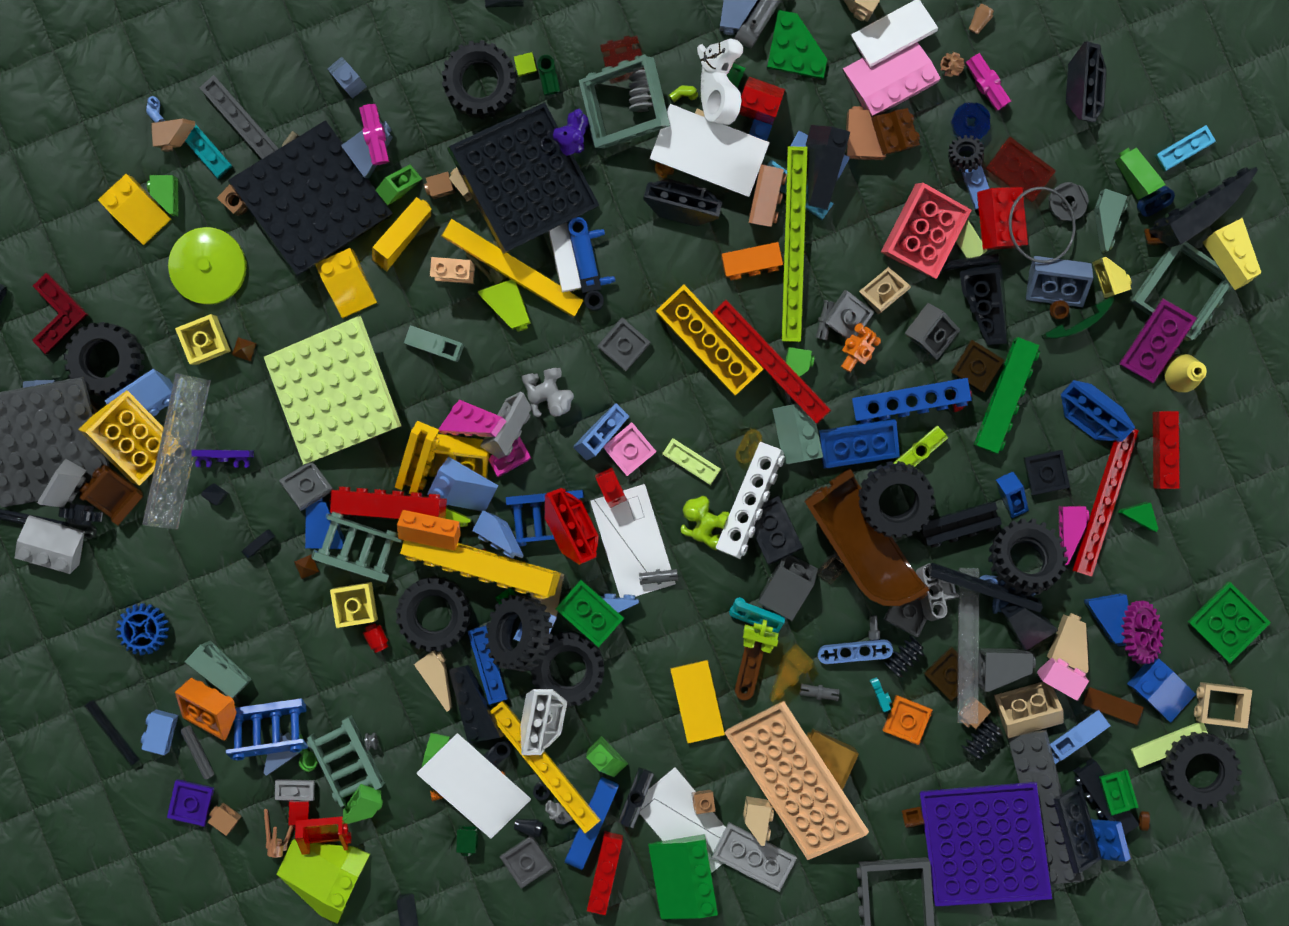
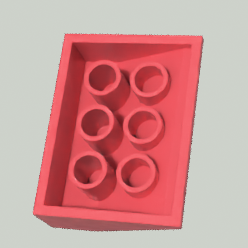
M917 183L906 201L881 253L937 279L972 210L925 183Z

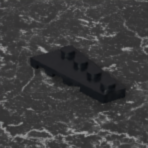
M465 665L449 669L467 742L474 743L504 736L502 730H499L495 723L497 720L494 714L490 713L486 705L488 702L485 696L483 697L478 689L480 686L470 666Z

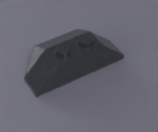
M1086 41L1068 64L1066 104L1079 120L1093 123L1096 122L1097 117L1104 108L1106 65L1101 53V45Z
M671 179L654 183L649 182L643 200L659 217L696 227L717 220L722 206V202L717 200L706 188Z

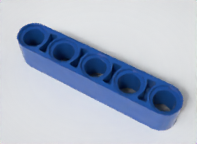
M603 777L600 778L589 803V806L600 818V821L586 833L579 827L564 863L580 870L583 869L619 784Z

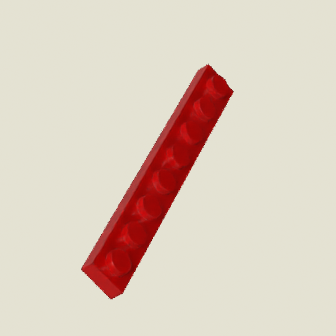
M727 300L713 312V315L815 423L818 424L831 411Z
M1134 429L1122 442L1117 440L1113 442L1073 571L1091 577L1093 575L1139 430Z

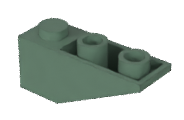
M1108 189L1100 191L1094 209L1101 253H1105L1113 248L1115 231H1118L1121 225V220H1119L1121 213L1125 212L1128 202H1125L1127 199L1126 195Z
M411 325L404 344L455 362H459L464 347L463 343Z

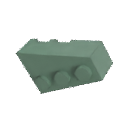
M212 641L201 644L185 660V663L219 688L223 695L230 696L231 698L236 697L252 680Z

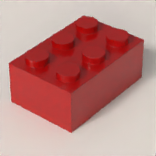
M1022 187L990 188L977 192L983 250L1016 248L1009 232V214L1015 200L1023 193ZM1023 197L1016 204L1012 214V232L1019 247L1028 245Z

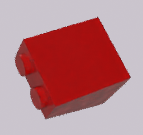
M749 77L741 96L739 115L773 125L785 89Z

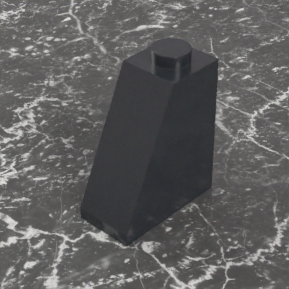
M1008 603L1000 609L1016 641L1025 651L1058 631L1048 618L1034 610L1013 603Z

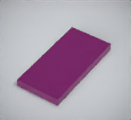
M1162 298L1124 355L1120 365L1154 384L1197 320V317Z

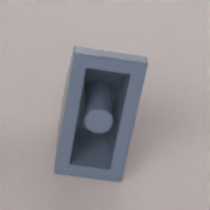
M289 732L285 735L280 733V742L292 740ZM286 751L267 754L264 774L268 775L300 752Z

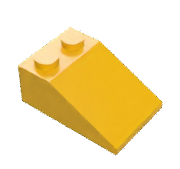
M125 174L98 199L109 213L143 245L172 220L143 187L128 174Z
M348 248L316 264L321 279L342 318L377 303L353 249Z

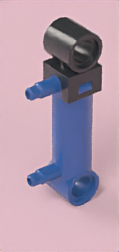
M575 217L569 222L568 229L583 295L586 294L584 299L586 307L591 311H598L604 305L603 296L598 291H602L601 286L615 282L614 276L599 278L591 239L605 235L604 229L589 231L586 221L583 218ZM577 223L584 226L583 230L579 233L573 231V226ZM592 296H597L600 299L597 306L589 304V299Z

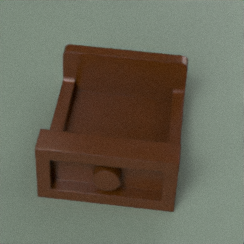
M104 464L102 468L98 467L93 472V478L89 483L85 482L80 487L79 495L81 500H87L111 517V521L118 526L140 501L143 494L140 489Z

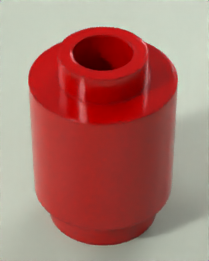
M376 623L365 627L366 631L363 634L370 649H373L376 653L388 647V639L380 624L376 625Z

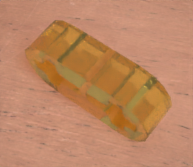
M750 429L745 433L735 453V457L739 462L747 463L754 456L762 440V435L758 430ZM755 432L758 441H753L750 446L748 445L750 441L748 435ZM746 446L749 447L747 452L749 458L741 460L739 452L744 451Z

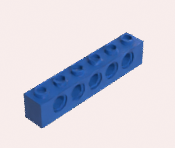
M968 378L852 398L855 420H860V424L872 422L871 418L879 417V421L891 419L890 415L898 414V417L909 416L910 411L916 410L918 414L927 413L929 408L936 407L937 411L948 409L950 404H956V407L968 405L967 401H972ZM952 389L955 392L953 400L945 398L946 390ZM929 392L934 393L936 396V400L932 404L927 403L925 400V396ZM914 396L917 399V404L914 407H909L906 404L907 397ZM890 399H894L898 403V407L893 411L887 408V402ZM873 402L879 406V410L875 414H871L868 411V405Z

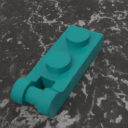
M740 597L735 599L733 606L729 610V614L732 617L752 625L754 623L761 624L763 619L767 620L766 626L773 627L772 632L779 633L786 618L748 604Z

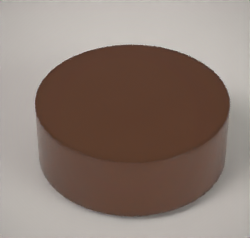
M1141 811L1139 814V829L1148 831L1150 814L1147 811Z

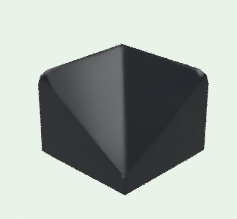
M213 483L201 493V496L216 506L221 505L229 493Z

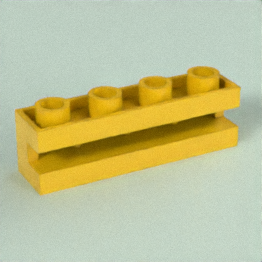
M419 421L416 422L408 439L395 488L402 490L405 485L410 486L409 494L411 492H419V490L423 491L427 480L424 478L428 476L431 470L429 463H432L435 456L433 449L437 448L440 440L437 438L439 429Z

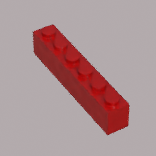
M339 486V490H332L330 513L337 512L347 515L399 519L402 511L406 510L446 519L447 499L440 498V494H429L428 497H422V493L411 492L409 496L404 495V491H392V494H386V490L375 489L373 493L368 492V488H357V491H350L351 487Z

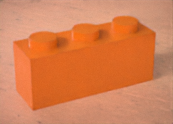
M779 242L721 254L725 278H730V280L741 279V275L749 274V277L760 275V271L768 270V273L779 271V267L783 265Z
M403 510L397 523L398 539L455 551L460 538V522Z

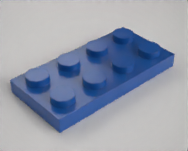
M895 419L819 430L824 469L900 457L897 422Z

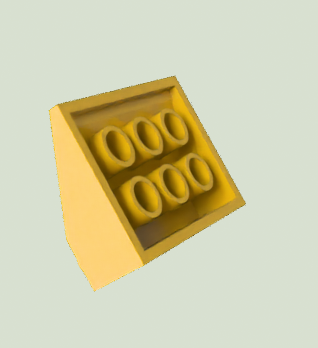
M128 390L95 413L78 429L131 483L139 486L180 445Z

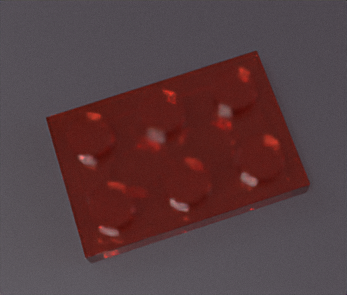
M1010 136L985 168L1008 186L1022 187L1023 192L1034 187H1044L1056 171ZM1041 190L1031 191L1023 197L1032 203Z

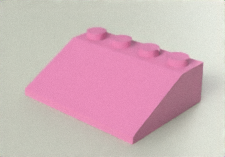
M918 42L872 67H869L865 59L862 58L842 69L862 107H864V110H869L872 118L937 84L941 79L932 61Z

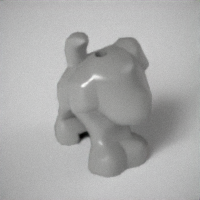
M561 368L544 370L545 379L539 385H536L539 379L538 374L532 373L522 376L523 384L528 391L527 396L531 403V412L534 417L542 415L538 410V404L543 401H548V409L554 417L565 414L570 410L571 402L574 398L572 391L558 390L556 380L562 375Z

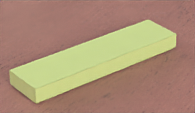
M1194 723L1130 749L1137 767L1141 768L1166 758V750L1170 751L1173 747L1171 743L1181 740L1180 736L1182 735L1189 736L1191 732H1196L1197 734L1202 732L1208 733L1204 723Z

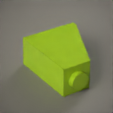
M513 280L478 291L487 304L513 330L517 329V332L528 328V324H531L518 285Z

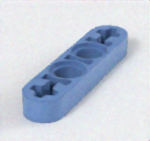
M888 640L824 645L818 651V659L824 664L886 659L892 655L893 647ZM872 645H876V649H881L882 645H886V648L890 649L885 654L882 650L876 651L877 655H873L874 649ZM863 646L869 647L870 654L867 656L861 655L859 652L860 648ZM843 648H848L851 651V655L847 658L842 657L840 651ZM834 649H837L838 658H835V654L829 655L828 659H825V656H821L825 650H828V653H835Z

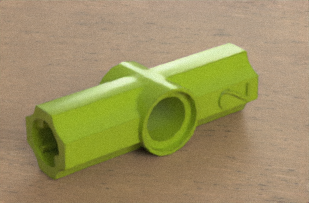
M936 426L922 439L914 443L893 464H897L900 461L915 467L947 440L948 437L939 426ZM919 445L925 447V453L922 456H918L916 453V448Z

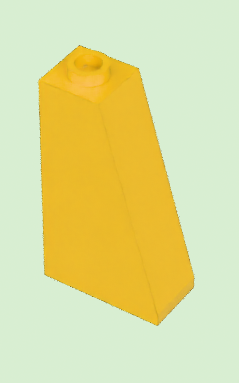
M416 197L372 247V261L386 272L431 216V206L425 200H420Z

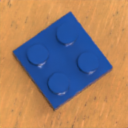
M1091 819L1101 858L1124 862L1131 859L1121 822Z

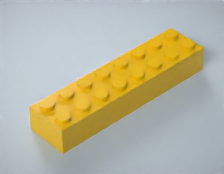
M404 540L400 554L406 555L405 559L415 562L423 560L424 565L431 567L442 566V570L448 572L460 571V575L465 577L478 576L479 581L486 583L495 581L499 587H515L517 592L524 594L532 592L534 597L540 599L555 595L561 575L557 571L460 543L457 544L455 551Z

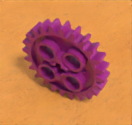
M1135 601L1127 606L1128 611H1124L1126 617H1122L1125 622L1124 625H1121L1124 629V632L1121 634L1125 636L1123 643L1127 644L1125 650H1129L1128 656H1132V661L1150 664V662H1154V659H1158L1157 654L1161 653L1159 647H1163L1160 642L1164 639L1161 636L1163 629H1160L1162 622H1159L1160 615H1156L1157 609H1153V604H1149L1148 601Z

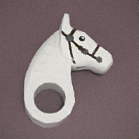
M727 39L720 43L711 44L707 49L703 44L697 47L702 63L701 102L707 121L730 125L735 121L740 112L741 94L727 77L734 61L743 53V45L735 39Z

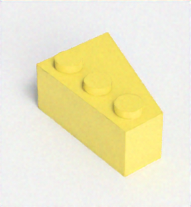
M1243 218L1215 231L1202 242L1234 290L1248 284L1261 274Z

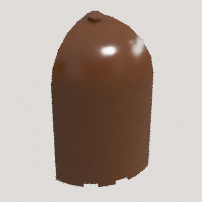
M851 469L844 471L829 481V487H821L812 493V496L805 499L804 502L852 578L870 600L884 606H901L915 599L919 601L928 595L927 592L930 589L913 570L893 537L888 538L883 533H877L866 522L859 507L860 497L858 495L859 490L862 488L855 479Z

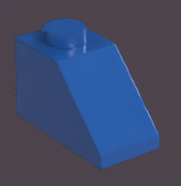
M1014 472L996 479L998 491L1011 518L1029 511L1024 487Z

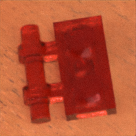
M625 36L624 39L617 41L609 40L606 44L600 45L601 52L609 51L610 56L603 58L605 67H616L621 61L629 60L630 62L635 60V56H642L640 48L632 49L633 44L639 43L638 37ZM626 46L627 52L616 54L615 49Z

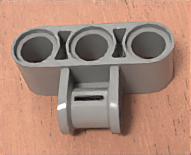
M926 564L918 568L916 574L933 591V596L930 595L929 591L927 592L928 595L921 599L925 618L929 621H935L946 616V600L959 598V594H956L954 584L931 576L928 578L925 575V570L929 573L928 568L930 564ZM933 608L937 609V615L933 612Z

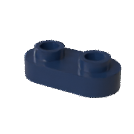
M1162 186L1140 199L1137 204V210L1143 216L1149 217L1169 206L1175 198V193L1169 187Z

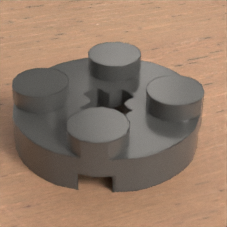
M1065 182L1053 189L1064 198L1073 199L1071 208L1075 220L1085 213L1089 199L1087 192L1082 186L1072 182ZM1052 192L1048 198L1051 213L1060 221H1072L1067 205L1064 204V201L1058 195Z

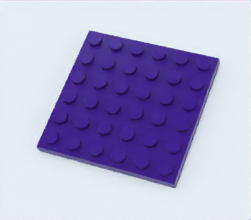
M1037 782L920 791L935 906L1052 899Z

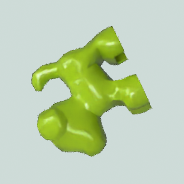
M705 496L688 500L683 507V515L689 521H696L697 524L693 530H689L685 525H682L681 533L692 537L696 541L704 542L713 550H717L716 545L721 534L713 536L711 532L715 527L724 529L730 513L722 512L716 516L708 512L709 499Z

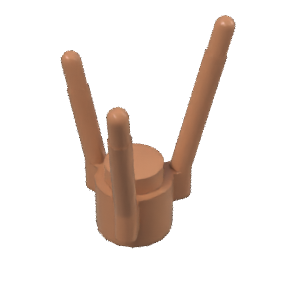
M264 809L267 855L275 858L282 857L283 851L287 850L293 825H290L284 843H282L281 839L277 838V827H273L271 839L268 810Z

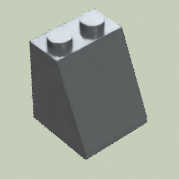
M792 554L779 560L760 595L758 603L764 608L771 609L780 616L786 617L785 619L788 618L792 621L814 586L818 568Z
M979 648L978 687L985 692H989L1032 674L1033 668L1036 666L1035 657H1033L1031 652L1024 649Z

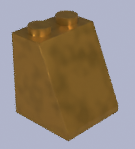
M812 729L811 733L808 732L806 736L840 788L843 789L859 755L853 746Z

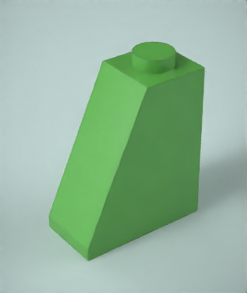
M1137 147L1131 151L1127 148L1119 153L1120 157L1115 162L1137 200L1165 185L1164 181Z
M602 736L587 751L586 758L600 772L615 777L628 765Z

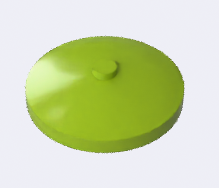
M211 227L197 228L184 234L173 246L168 261L169 275L175 288L185 298L200 304H217L229 299L240 289L246 275V258L240 244L228 233Z

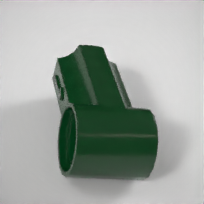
M542 55L537 61L544 96L559 93L560 87L554 59L550 55ZM548 60L552 65L549 69H543L541 63Z

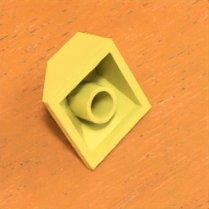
M1104 257L1092 262L1104 298L1131 290L1130 285H1132L1130 276L1126 275L1125 270L1110 259Z

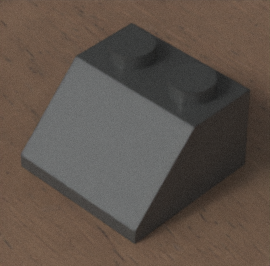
M927 303L905 334L913 343L938 360L960 329L944 311Z

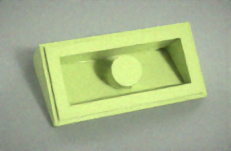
M967 219L956 243L966 258L981 256L988 250H983L981 239Z

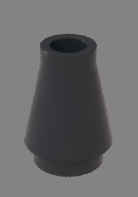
M516 819L514 830L533 838L541 837L543 822H540L539 819Z

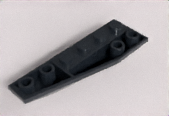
M1244 167L1236 172V176L1225 179L1221 185L1213 187L1206 194L1198 197L1181 209L1176 208L1170 211L1167 218L1163 217L1155 221V226L1150 228L1149 232L1169 247L1183 244L1210 226L1234 204L1257 173V167L1250 169Z

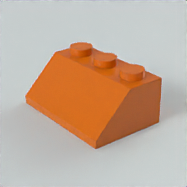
M190 678L175 691L182 717L225 741L237 714L234 700L230 696L221 694L217 689L206 686L202 681Z

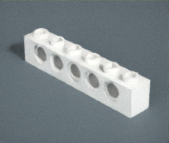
M763 442L759 443L716 545L717 550L741 559V556L746 554L748 549L746 544L749 537L752 538L754 535L756 520H759L762 516L763 509L761 508L763 503L768 501L771 484L774 485L777 480L778 474L776 472L784 463L785 456L781 449ZM771 462L770 468L763 470V464ZM763 479V485L756 488V481ZM756 497L755 504L749 506V498ZM747 514L749 517L748 521L741 523V517ZM740 532L741 538L738 541H734L733 535Z

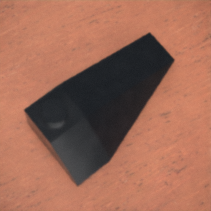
M810 126L806 141L809 206L828 210L850 131L832 126Z

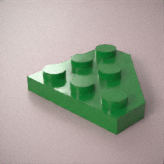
M778 10L767 68L823 79L827 58L797 13Z

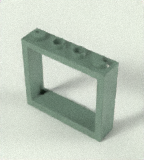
M646 54L635 56V60L630 62L629 60L621 61L616 67H605L601 69L602 72L597 74L596 72L589 73L586 78L579 80L595 148L605 149L670 126L653 57H648ZM644 68L656 119L606 136L594 85Z
M1184 242L1178 246H1168L1130 303L1149 316L1152 315L1155 309L1144 301L1180 250L1222 279L1197 315V320L1184 338L1185 341H1191L1201 334V327L1204 323L1207 324L1213 316L1211 314L1215 307L1218 308L1224 300L1222 298L1226 291L1229 292L1232 289V285L1214 260L1189 243Z

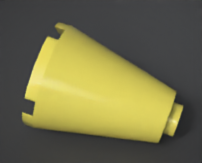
M1187 354L1172 357L1164 367L1166 384L1177 392L1194 390L1207 373L1203 363Z

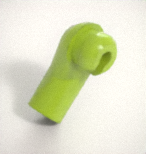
M682 85L669 94V97L674 103L683 96L688 97L690 100H695L698 97V92L694 86Z

